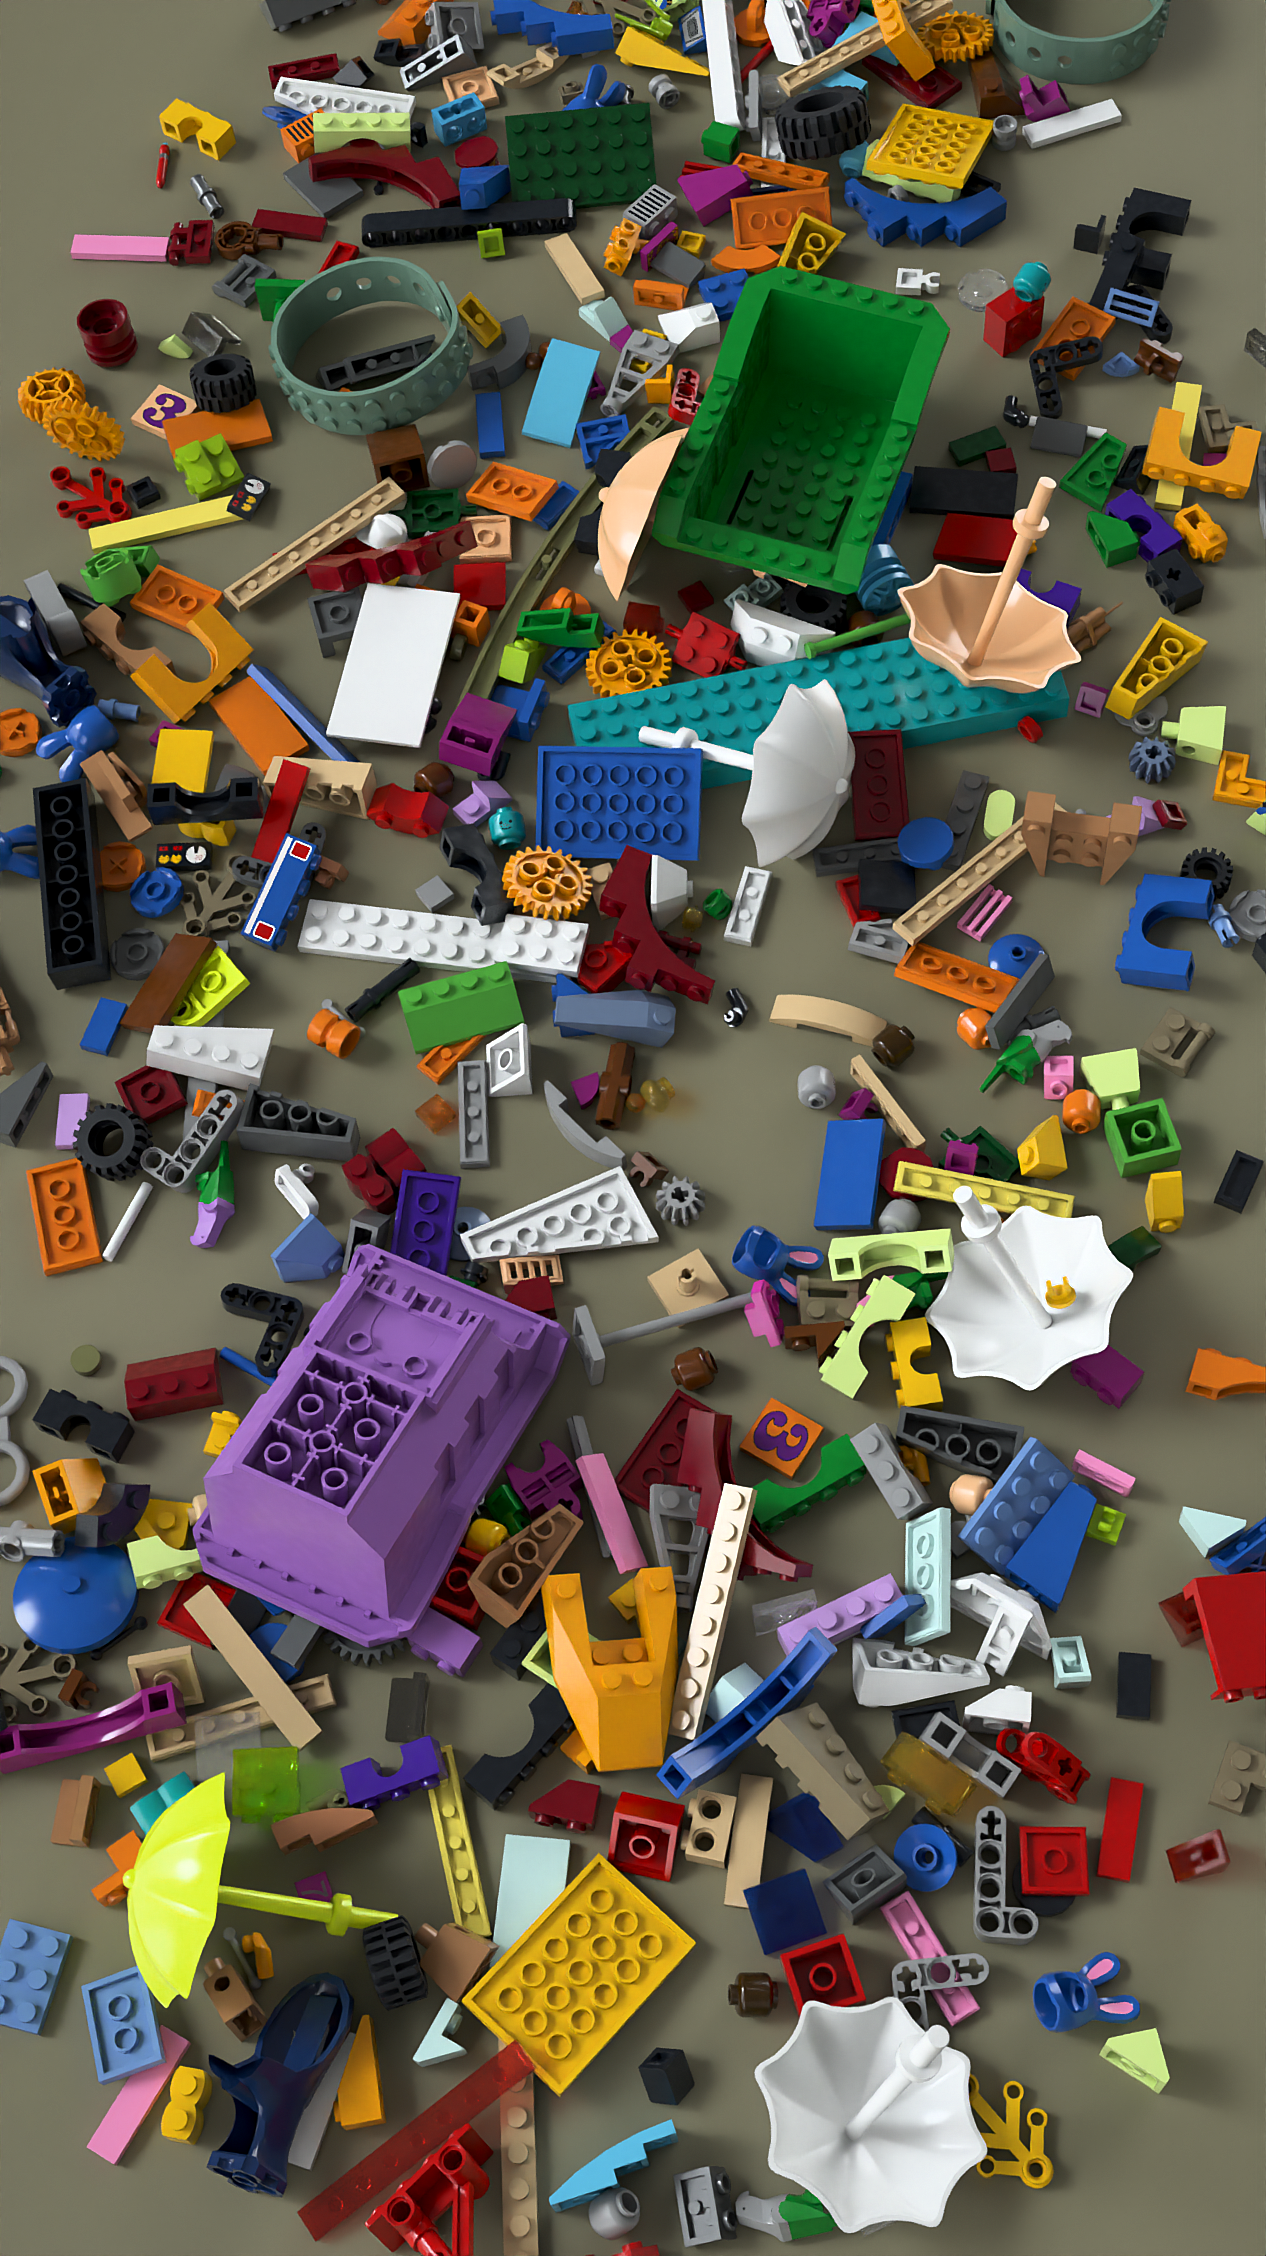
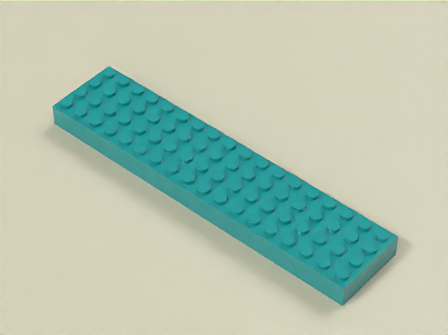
M904 638L818 655L812 659L803 658L570 704L567 707L575 746L660 748L639 741V732L643 726L674 734L680 728L685 727L695 730L700 741L753 755L756 739L772 722L790 684H795L802 689H808L826 679L840 701L846 720L847 732L901 729L903 749L1018 727V722L1025 716L1031 717L1036 723L1067 717L1070 697L1061 670L1054 672L1049 677L1044 688L1029 693H1011L994 687H965L949 671L924 659L916 651L910 638ZM703 758L702 789L752 780L753 771Z

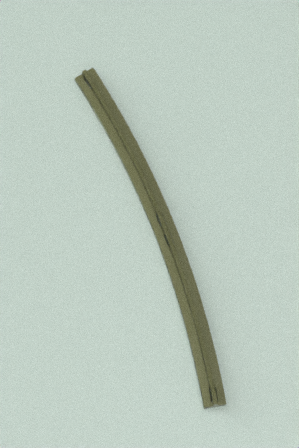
M654 406L614 450L630 452L633 457L646 445L665 435L675 424V421L668 413ZM658 420H660V422L657 424V426L654 427L653 425H654ZM595 473L555 524L518 581L475 662L455 710L466 693L491 700L500 679L498 673L504 647L520 638L516 630L521 612L535 611L547 588L575 547L574 537L580 517L594 513L603 505V502L599 499V492L604 487L599 485ZM555 549V553L551 557L550 554ZM541 568H543L542 573L540 574L538 579H536L537 574L539 573Z

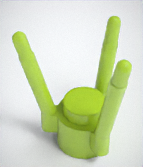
M652 0L644 1L660 18L655 17L650 26L626 16L615 14V18L630 24L631 27L652 34L664 42L673 28V24L669 22L670 15L664 13Z

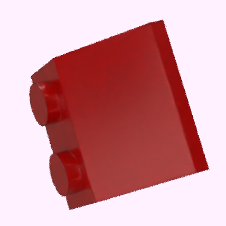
M622 1791L614 1810L607 1861L619 1871L670 1882L682 1831L685 1805Z

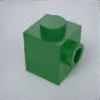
M713 121L708 130H704L701 137L704 155L730 163L740 148L739 128Z

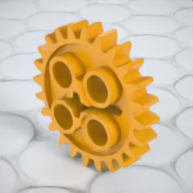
M955 11L952 15L946 12L945 16L940 15L936 19L922 25V27L918 28L917 36L929 50L932 57L935 58V61L942 58L944 63L949 59L956 63L957 59L966 62L967 57L975 59V54L982 56L983 51H989V46H993L994 29L993 24H990L989 19L984 20L983 15L976 17L975 12L967 15V11H964L962 14H958V11Z
M68 398L64 402L57 399L56 403L51 402L50 406H47L43 415V429L48 430L47 436L54 437L53 442L55 443L60 442L61 449H70V454L78 453L79 458L85 455L89 460L95 457L100 462L102 458L110 461L111 457L116 458L117 454H120L125 442L123 437L125 433L120 431L121 425L114 424L115 418H107V412H99L98 406L89 407L88 402L82 405L78 399H75L74 403Z
M623 629L622 636H618L614 631L613 639L611 640L604 636V644H601L600 648H595L596 651L590 650V658L586 659L587 668L585 670L588 684L593 686L594 694L600 693L601 698L669 685L668 678L672 677V660L669 650H665L664 642L657 643V636L648 639L646 631L641 636H638L637 629H634L632 635H628L626 629Z
M538 845L535 851L526 847L525 853L518 850L516 857L511 855L509 862H506L502 881L504 882L503 890L508 891L507 898H515L514 906L522 904L524 906L522 912L525 913L528 910H532L533 917L540 913L543 914L544 920H547L548 916L552 915L558 921L560 915L569 919L571 913L577 916L579 910L585 909L586 903H589L592 894L593 884H590L592 877L586 875L587 868H579L580 860L571 861L572 854L562 856L561 849L554 853L550 846L547 847L546 851H543Z

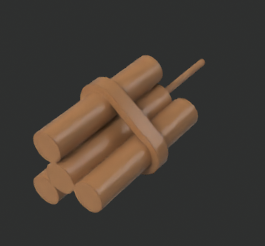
M1120 602L1108 612H1105L1102 607H1098L1096 610L1075 619L1069 624L1067 634L1078 653H1081L1088 647H1094L1097 644V640L1111 631V627L1105 622L1104 617L1122 605L1123 602Z

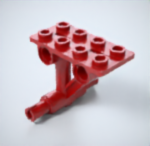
M469 2123L464 2124L450 2135L448 2141L436 2153L427 2157L422 2167L410 2179L403 2181L397 2188V2191L384 2204L378 2206L372 2212L371 2217L365 2222V2226L392 2253L406 2241L415 2252H420L423 2256H474V2200L481 2198L488 2191L490 2185L489 2177L481 2166L493 2155V2150ZM453 2205L451 2250L439 2236V2229L435 2222Z

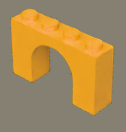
M872 0L885 44L914 81H918L935 69L931 53L915 34L902 9L911 4L909 0Z
M1159 407L1154 419L1141 474L1155 480L1171 481L1179 486L1199 488L1203 492L1223 494L1231 499H1243L1250 485L1262 432L1236 426L1230 438L1226 458L1213 466H1201L1188 460L1182 453L1179 445L1185 413Z
M210 602L186 624V627L200 640L210 654L211 671L206 680L190 683L177 678L155 654L130 676L174 724L180 719L186 722L196 712L193 707L199 701L204 705L214 695L211 690L217 684L222 688L233 678L230 672L235 667L241 670L251 661L248 655L254 649Z

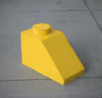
M1052 1115L1038 1125L1017 1148L1022 1176L1050 1181L1068 1168L1059 1117L1057 1115Z
M1181 1171L1151 1174L1145 1196L1151 1231L1169 1233L1181 1228L1184 1217Z

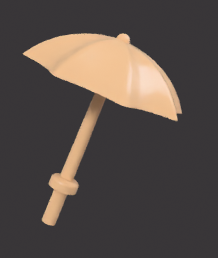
M690 427L663 435L646 445L623 466L609 488L605 487L599 492V499L603 502L598 528V553L605 581L617 602L623 591L627 590L642 553L651 537L660 493ZM753 570L755 576L764 578L766 573ZM786 579V580H788V581H791V582H793V583H796V584H798V585H800V586H803V587H805V588H806V586H807V584H805V583H801V582H798V581Z
M1041 477L1028 508L1016 512L1013 519V528L1018 534L1003 572L991 574L973 573L937 564L927 579L913 586L898 589V595L903 608L911 620L909 638L916 651L927 661L949 671L965 687H994L1011 693L1034 692L1044 688L1049 677L1054 672L1066 669L1081 661L1080 654L1073 647L1067 634V612L1037 598L1017 581L1033 540L1043 538L1049 528V521L1044 514L1056 487L1055 481L1051 478Z

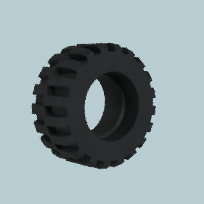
M841 85L822 87L821 89L810 90L804 94H798L796 97L786 100V103H782L777 108L775 114L781 150L791 159L817 160L818 158H828L832 155L842 154L844 151L852 150L857 145L864 143V140H867L871 132L865 94L859 88H852L847 85L841 87Z

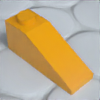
M369 2014L362 2015L337 2090L338 2101L333 2102L336 2123L341 2122V2126L346 2131L386 2123L374 2020Z

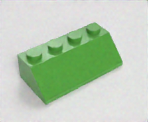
M507 961L398 991L416 1055L431 1051L437 1046L443 1045L445 1047L470 1040L473 1036H485L517 1027L522 1023L525 1024Z

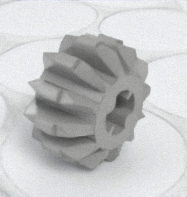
M674 1175L672 1184L664 1181L662 1183L663 1190H657L656 1198L658 1201L656 1202V1209L662 1212L661 1217L664 1221L671 1218V1222L675 1226L679 1220H683V1224L687 1226L689 1224L688 1218L697 1221L699 1218L698 1212L704 1211L705 1203L703 1201L705 1193L703 1190H699L700 1185L697 1181L690 1184L687 1175L683 1181H678V1178Z

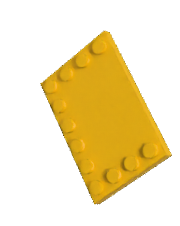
M903 103L868 158L866 170L873 171L877 175H895L902 180L916 179L928 185L936 183L945 185L949 189H962L994 133V121Z
M598 1853L462 1999V2003L546 2085L561 2097L695 1948L696 1942Z

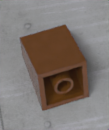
M415 424L366 435L377 484L390 477L404 492L430 487L425 455Z

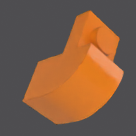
M134 1830L106 1848L119 1871L91 1890L97 1901L104 1907L109 1904L110 1906L118 1904L127 1896L126 1892L129 1891V1888L123 1884V1876L128 1870L133 1869L139 1849L143 1843L140 1836Z

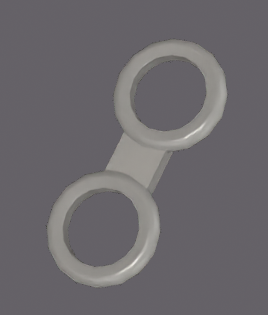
M0 1356V1369H4L13 1375L15 1388L9 1401L0 1407V1452L14 1458L17 1471L11 1485L0 1492V1506L9 1504L22 1493L28 1483L30 1474L27 1455L19 1445L11 1442L10 1416L19 1410L26 1399L28 1381L25 1371L18 1362L6 1356Z

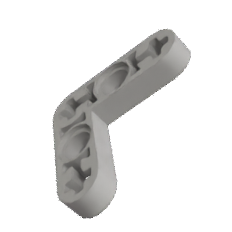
M968 1953L900 1962L892 1971L894 1997L898 1998L903 2005L909 2001H914L920 2005L922 2014L915 2022L919 2026L924 2024L925 2032H927L930 2026L925 1990L980 1984L989 1975L988 1961L980 1954ZM972 1958L976 1959L977 1964H983L984 1971L979 1972L978 1979H972L970 1973L960 1974L963 1981L955 1982L956 1969L952 1962L953 1960H960L959 1967L970 1965V1959ZM939 1962L947 1964L950 1969V1977L944 1983L934 1981L931 1976L933 1965ZM909 1966L910 1972H916L917 1979L911 1981L912 1991L919 1989L920 1997L907 1996L900 1999L899 1991L906 1992L905 1982L898 1980V1974L903 1973V1967Z

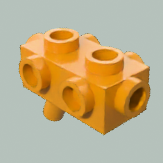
M626 218L623 219L619 227L614 226L609 237L613 242L608 243L603 254L607 258L603 268L622 276L632 253L637 255L639 249H642L651 241L639 239L642 226Z
M1197 503L1189 508L1181 509L1175 515L1173 529L1180 533L1183 538L1182 540L1188 545V552L1193 559L1199 558L1204 564L1210 560L1215 563L1223 558L1228 542L1227 535L1220 525L1212 521L1207 511H1204Z

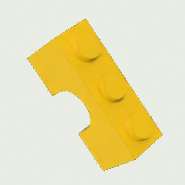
M177 98L159 115L165 135L183 143L187 137L196 134L200 152L218 161L236 144L233 127L229 122L214 117L209 112H204L190 103H185Z
M926 1317L890 1322L889 1334H885V1344L887 1352L893 1351L894 1361L890 1362L892 1379H898L900 1389L896 1390L898 1408H901V1405L942 1412L943 1398L938 1374H920L911 1366L914 1360L931 1355V1340Z

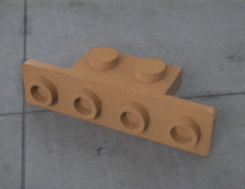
M100 750L80 763V766L129 842L135 841L153 829L134 799L138 794L130 781L125 784L121 778L125 774L117 762L111 764L104 751Z

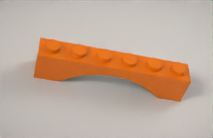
M1198 1348L1185 1392L1215 1401L1242 1393H1266V1366L1262 1367L1252 1364L1250 1360L1243 1357L1232 1358L1222 1355L1216 1349Z

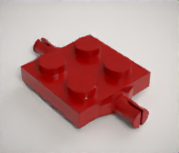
M692 612L683 630L671 623L667 628L675 631V633L667 629L665 630V634L678 639L677 647L671 660L705 678L722 675L730 666L740 671L746 669L737 663L744 666L748 665L747 661L735 656L736 645L741 634L697 612Z

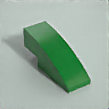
M571 608L521 612L516 632L519 636L551 645L600 648L605 626L599 613L574 615Z

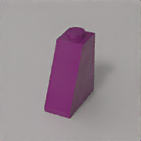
M737 164L681 176L677 179L703 227L731 210L730 199L754 196L750 188L753 182L748 172L744 171L742 173Z

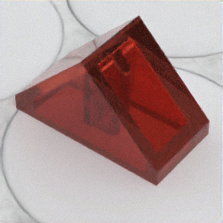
M1180 1592L1158 1602L1160 1610L1181 1648L1204 1638L1195 1600L1185 1601L1184 1593Z
M1220 1829L1213 1830L1166 1850L1175 1883L1225 1872L1231 1862Z

